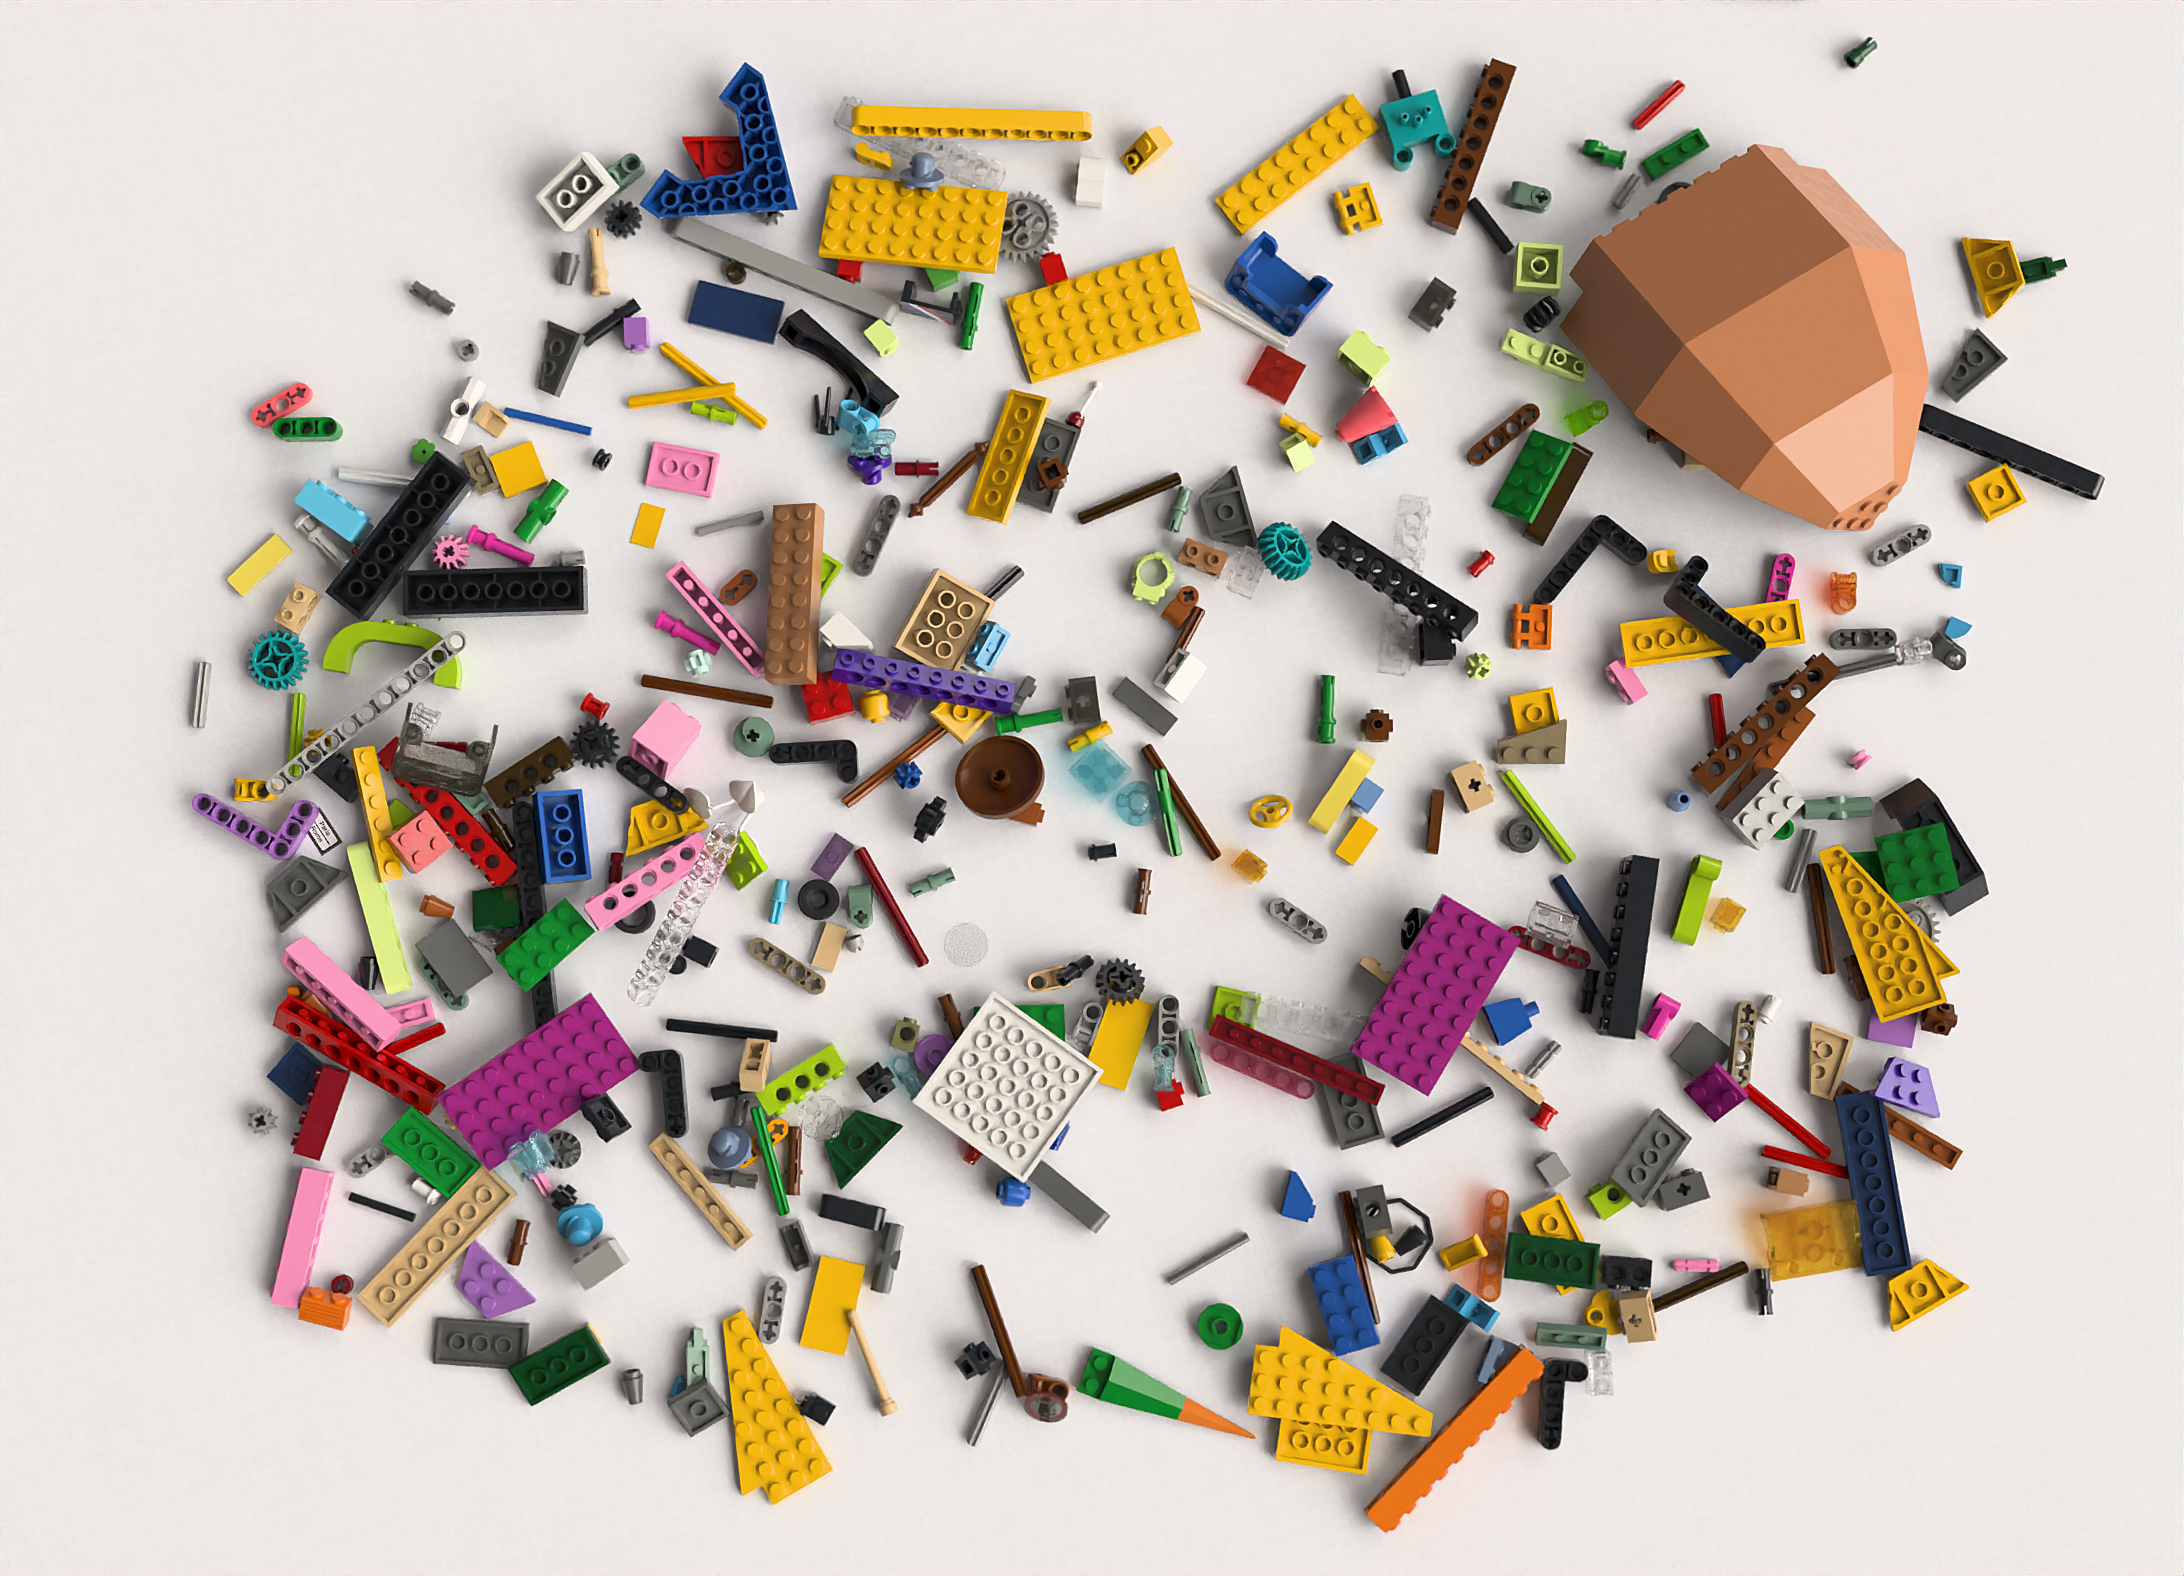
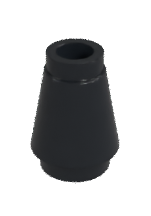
M372 956L360 957V962L357 964L361 987L364 990H375L379 973L377 958Z
M1415 1224L1413 1227L1409 1226L1393 1247L1397 1254L1402 1257L1404 1254L1423 1245L1427 1237L1419 1226Z

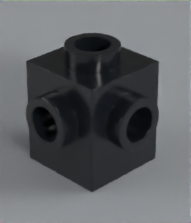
M878 1061L856 1077L865 1093L874 1103L896 1088L892 1081L895 1077L888 1066L883 1068Z
M982 1341L977 1345L973 1342L962 1349L964 1354L954 1362L966 1380H969L977 1374L981 1377L991 1370L989 1365L996 1358L986 1343Z

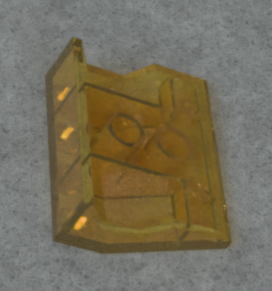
M1847 1198L1759 1214L1765 1228L1768 1243L1767 1258L1772 1282L1862 1267L1860 1221L1856 1200Z

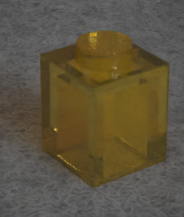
M1728 897L1722 898L1709 922L1714 924L1713 928L1722 934H1725V932L1731 933L1735 930L1747 909Z

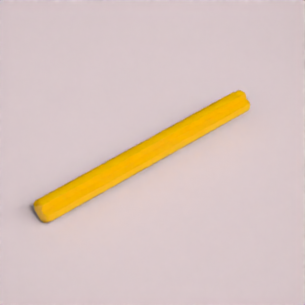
M664 342L659 350L663 355L703 386L721 384L668 342ZM737 395L719 397L760 430L767 426L768 420Z

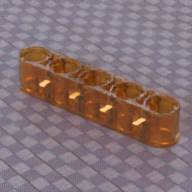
M1497 1188L1490 1190L1486 1195L1482 1244L1488 1254L1480 1259L1477 1284L1479 1297L1487 1302L1496 1301L1501 1294L1509 1210L1508 1194ZM1500 1193L1503 1201L1500 1205L1495 1206L1492 1202V1197L1494 1194ZM1494 1216H1498L1501 1220L1500 1226L1497 1228L1490 1226V1220ZM1492 1239H1496L1499 1244L1495 1251L1488 1249V1242ZM1489 1262L1496 1264V1271L1492 1274H1487L1485 1269ZM1487 1285L1494 1287V1293L1490 1297H1485L1483 1294V1290Z

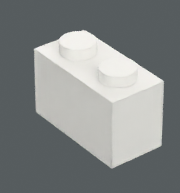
M1178 647L1153 685L1169 698L1182 704L1207 667L1191 653Z

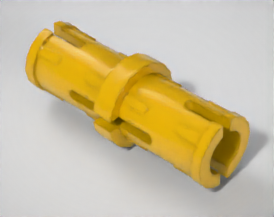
M1287 413L1283 414L1277 424L1292 434L1298 432L1313 448H1316L1323 437L1306 427V423L1298 422L1287 415Z
M1104 720V722L1091 729H1084V733L1068 740L1067 743L1072 752L1076 753L1090 744H1096L1095 741L1113 733L1108 721Z

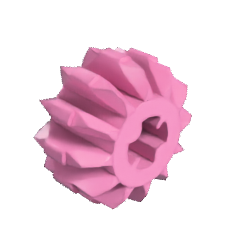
M450 534L448 540L445 536L440 537L441 544L436 541L434 542V545L438 548L431 550V554L436 555L432 561L435 564L439 563L438 568L440 570L445 568L453 569V567L461 569L460 563L467 565L464 557H470V553L465 551L469 546L467 543H463L461 537L455 539V536ZM449 550L453 551L454 555L449 556L447 555V552Z

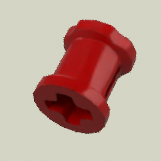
M588 693L580 706V710L583 712L586 710L600 721L606 715L610 703H603L593 697L592 693Z
M1542 1101L1540 1109L1534 1118L1531 1117L1529 1121L1540 1129L1547 1131L1548 1124L1554 1115H1557L1559 1112Z

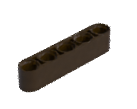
M1573 442V448L1533 523L1528 524L1523 534V537L1543 547L1594 453L1576 442Z

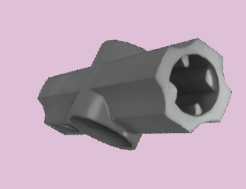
M885 1222L881 1244L876 1252L875 1270L870 1290L890 1294L894 1272L897 1270L900 1259V1245L905 1226Z

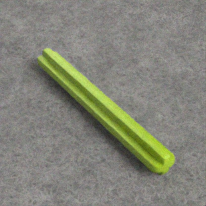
M1511 769L1505 771L1500 776L1530 818L1536 823L1539 830L1563 862L1569 864L1575 860L1576 855L1513 771Z

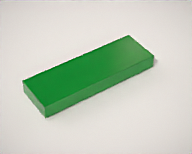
M1697 128L1644 159L1641 164L1650 179L1654 181L1705 151L1710 145L1700 129Z

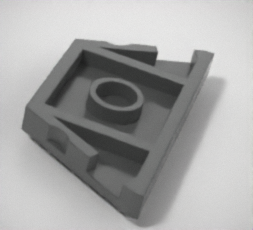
M1236 465L1199 496V501L1211 541L1258 549L1256 546L1258 543L1256 532Z
M301 855L267 885L273 900L274 913L277 915L279 931L285 933L349 874Z

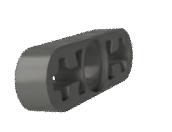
M1888 628L1839 629L1833 632L1829 638L1831 647L1839 651L1886 650L1893 647L1897 642L1896 633ZM1860 633L1866 634L1869 638V642L1865 646L1860 645L1857 641ZM1884 633L1886 637L1890 638L1886 645L1884 641L1874 642L1875 638L1884 636ZM1841 634L1842 638L1852 637V641H1846L1841 646L1840 642L1836 641V638Z

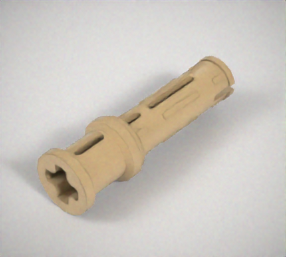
M596 227L589 228L587 231L592 268L589 272V277L592 279V290L590 292L592 296L604 297L610 295L611 290L608 288L607 282L609 271L605 268L602 229H597Z

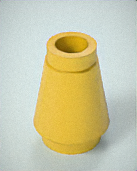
M1386 1236L1369 1239L1374 1259H1377L1379 1264L1395 1257L1393 1252L1395 1249Z

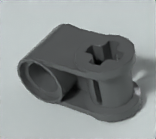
M1937 630L1923 646V649L1929 655L1938 659L1951 670H1961L1966 665V651L1941 630ZM1952 655H1953L1954 657H1956L1957 655H1960V661H1959V660H1955V661L1953 662V661H1952Z

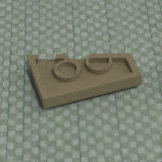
M1566 718L1559 720L1558 723L1548 726L1543 725L1526 733L1521 732L1497 740V764H1565Z

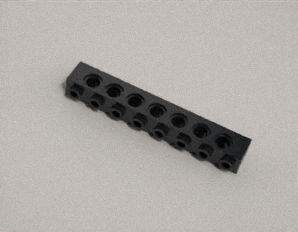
M1332 520L1316 539L1317 551L1322 557L1332 559L1341 569H1347L1352 572L1358 580L1368 582L1377 592H1383L1388 595L1394 603L1404 605L1413 615H1419L1426 619L1427 623L1432 627H1438L1443 630L1449 638L1463 642L1478 624V612L1335 521ZM1357 558H1362L1363 560H1362V561H1356L1355 559H1357ZM1398 581L1400 583L1392 584L1391 582ZM1410 593H1418L1415 596L1409 595ZM1430 604L1436 605L1435 607H1428ZM1447 616H1454L1455 618H1453V619H1447L1446 617H1447Z

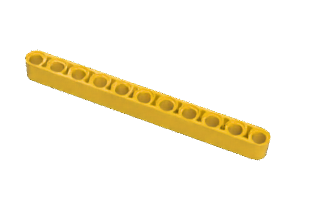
M859 105L851 109V131L853 134L860 136L1087 141L1092 138V117L1090 113L1083 111Z

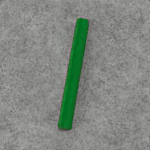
M754 1106L750 1108V1113L779 1216L790 1213V1208L762 1106Z

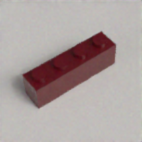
M323 1063L322 1069L317 1068L313 1081L317 1082L315 1089L309 1090L305 1101L309 1103L307 1112L302 1111L298 1124L302 1125L299 1133L294 1132L290 1144L294 1146V1154L320 1161L350 1077V1070Z

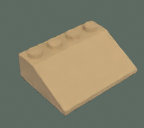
M933 569L890 647L922 665L958 672L968 654L970 645L974 643L979 634L980 627L986 622L996 602L941 569Z

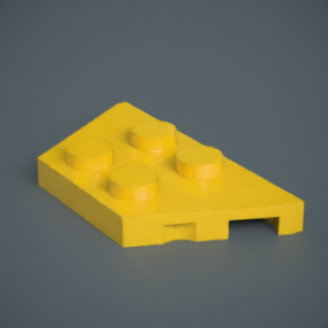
M1963 237L1961 241L1986 318L1990 319L2026 284L2012 241Z
M673 797L670 798L675 806L681 807L683 805L681 801L677 802ZM651 800L631 808V822L628 830L629 838L625 854L626 857H631L684 838L690 833L695 834L709 829L710 827L690 807L685 814L675 815L655 800Z
M1925 1258L1912 1266V1270L1902 1271L1887 1280L1890 1329L1892 1332L1900 1330L1968 1290L1970 1287L1930 1259Z

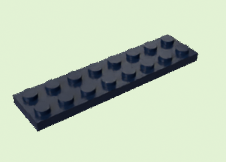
M1871 1090L1834 1096L1863 1267L1867 1277L1912 1270L1884 1102L1869 1097Z

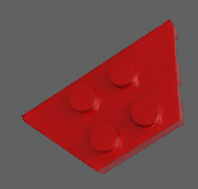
M682 136V143L703 179L705 177L725 176L744 171L740 136Z

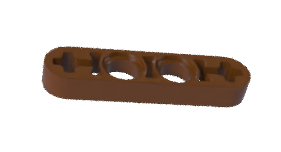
M1532 403L1522 406L1469 450L1467 455L1469 463L1473 466L1485 464L1539 419V408ZM1525 410L1534 411V419L1528 417L1522 424L1519 419L1524 417L1526 414ZM1510 422L1517 424L1518 432L1515 434L1509 433L1506 430V425ZM1492 436L1499 437L1501 445L1496 448L1492 447L1489 444V438ZM1484 443L1487 451L1481 456L1482 460L1479 458L1475 460L1473 458L1475 454L1473 451L1478 453L1483 450L1484 446L1481 444Z

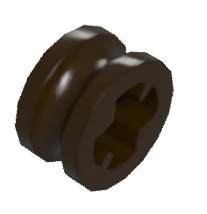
M731 263L726 268V276L730 283L739 285L745 281L747 277L746 271L740 263ZM735 269H739V272L742 273L737 276V279H734L732 274L730 275L731 272H735Z

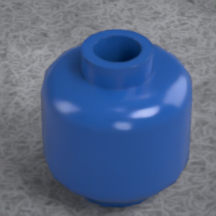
M1006 1176L1002 1181H998L996 1199L1003 1206L1021 1207L1024 1205L1025 1200L1030 1199L1031 1188L1027 1186L1026 1181L1023 1183L1016 1177Z

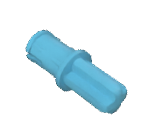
M782 879L775 880L773 896L769 900L772 904L768 922L775 925L780 924L784 904H787L786 898L790 882Z

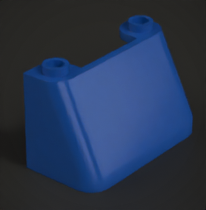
M1263 231L1235 261L1225 279L1224 285L1230 294L1280 333L1291 337L1301 328L1330 292L1333 284L1323 276L1316 275L1310 281L1275 255L1278 251L1277 241L1274 237Z

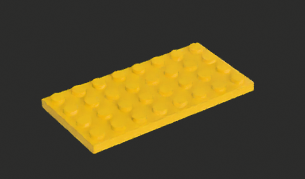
M833 175L819 247V256L995 274L1008 194L1006 191L938 185V190L928 191L925 187L905 189L901 181Z
M1175 247L1005 299L1032 384L1201 332Z

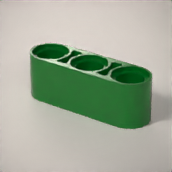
M330 417L280 418L273 424L274 434L285 442L337 441L343 434L342 426ZM289 425V432L285 435H282L283 427ZM312 425L311 432L304 434L305 427ZM334 425V431L326 434L327 427Z

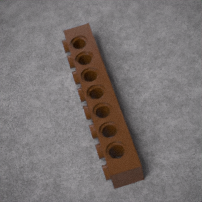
M1494 58L1491 59L1489 65H1484L1480 76L1484 78L1482 85H1477L1473 95L1477 100L1475 105L1470 104L1466 117L1470 119L1467 126L1463 124L1458 136L1462 138L1460 146L1455 145L1451 158L1455 160L1453 166L1448 165L1444 178L1447 179L1445 186L1441 185L1436 198L1440 199L1438 207L1433 205L1429 218L1433 220L1430 227L1456 235L1514 77L1516 66ZM1495 82L1499 88L1492 89L1488 83ZM1487 102L1491 105L1492 108L1485 109L1482 107L1481 103ZM1474 123H1482L1484 129L1475 128ZM1466 143H1474L1477 149H1469ZM1459 163H1467L1470 169H1461ZM1459 183L1462 189L1455 190L1451 184ZM1451 203L1455 209L1449 211L1444 207V204Z
M1823 652L1819 656L1813 654L1804 663L1807 667L1800 672L1797 669L1788 678L1791 682L1786 687L1781 684L1772 693L1774 698L1770 702L1764 700L1756 708L1758 713L1753 718L1748 715L1739 724L1742 728L1737 733L1732 730L1723 739L1725 744L1720 749L1715 746L1707 754L1709 759L1704 764L1699 761L1690 770L1693 774L1689 779L1706 797L1710 796L1842 672ZM1807 673H1814L1817 676V682H1810L1807 679ZM1795 687L1800 690V698H1795L1791 695V688ZM1775 703H1781L1784 706V713L1776 712L1774 708ZM1759 718H1764L1768 721L1767 729H1763L1758 725ZM1743 733H1747L1752 737L1751 744H1746L1742 741ZM1726 749H1733L1736 753V758H1727L1725 755ZM1710 764H1716L1719 767L1720 772L1718 775H1714L1709 771Z

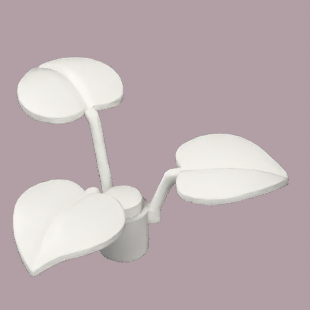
M755 780L731 781L729 791L733 799L717 805H710L708 795L698 788L686 787L684 789L690 808L702 819H709L712 816L711 810L737 802L739 808L748 813L739 826L738 833L743 831L752 814L756 812L757 806L765 799L762 791L756 787ZM732 833L731 839L734 838L738 833ZM747 833L752 843L761 855L760 848L756 839L751 834Z

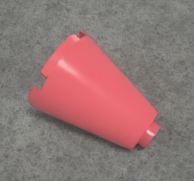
M1373 385L1336 424L1338 429L1335 430V433L1341 442L1346 440L1347 443L1392 426L1398 420Z

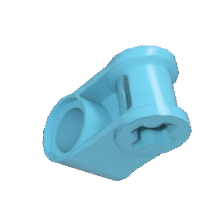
M852 400L840 402L836 418L837 426L847 430L859 439H863L868 436L869 432H875L879 429L880 421L874 413Z

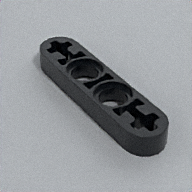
M630 756L621 757L617 761L616 769L624 779L671 813L682 815L688 811L689 801L685 795ZM625 764L630 765L636 772L633 775L628 769L624 770L623 766ZM644 774L649 775L650 780L647 784H639L640 776ZM659 787H666L667 792L664 796L658 797L655 795ZM673 797L677 802L681 801L683 805L681 807L675 806L670 798Z

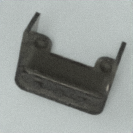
M408 702L392 761V775L400 780L467 797L477 796L481 792L494 750L498 725L494 724L488 743L474 741L469 744L466 753L422 742V728L417 724L409 722L413 703Z

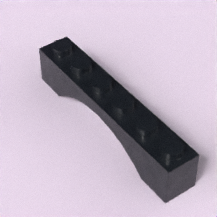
M801 308L786 318L778 333L793 347L817 356L836 369L852 387L861 407L874 413L878 419L892 410L900 396Z

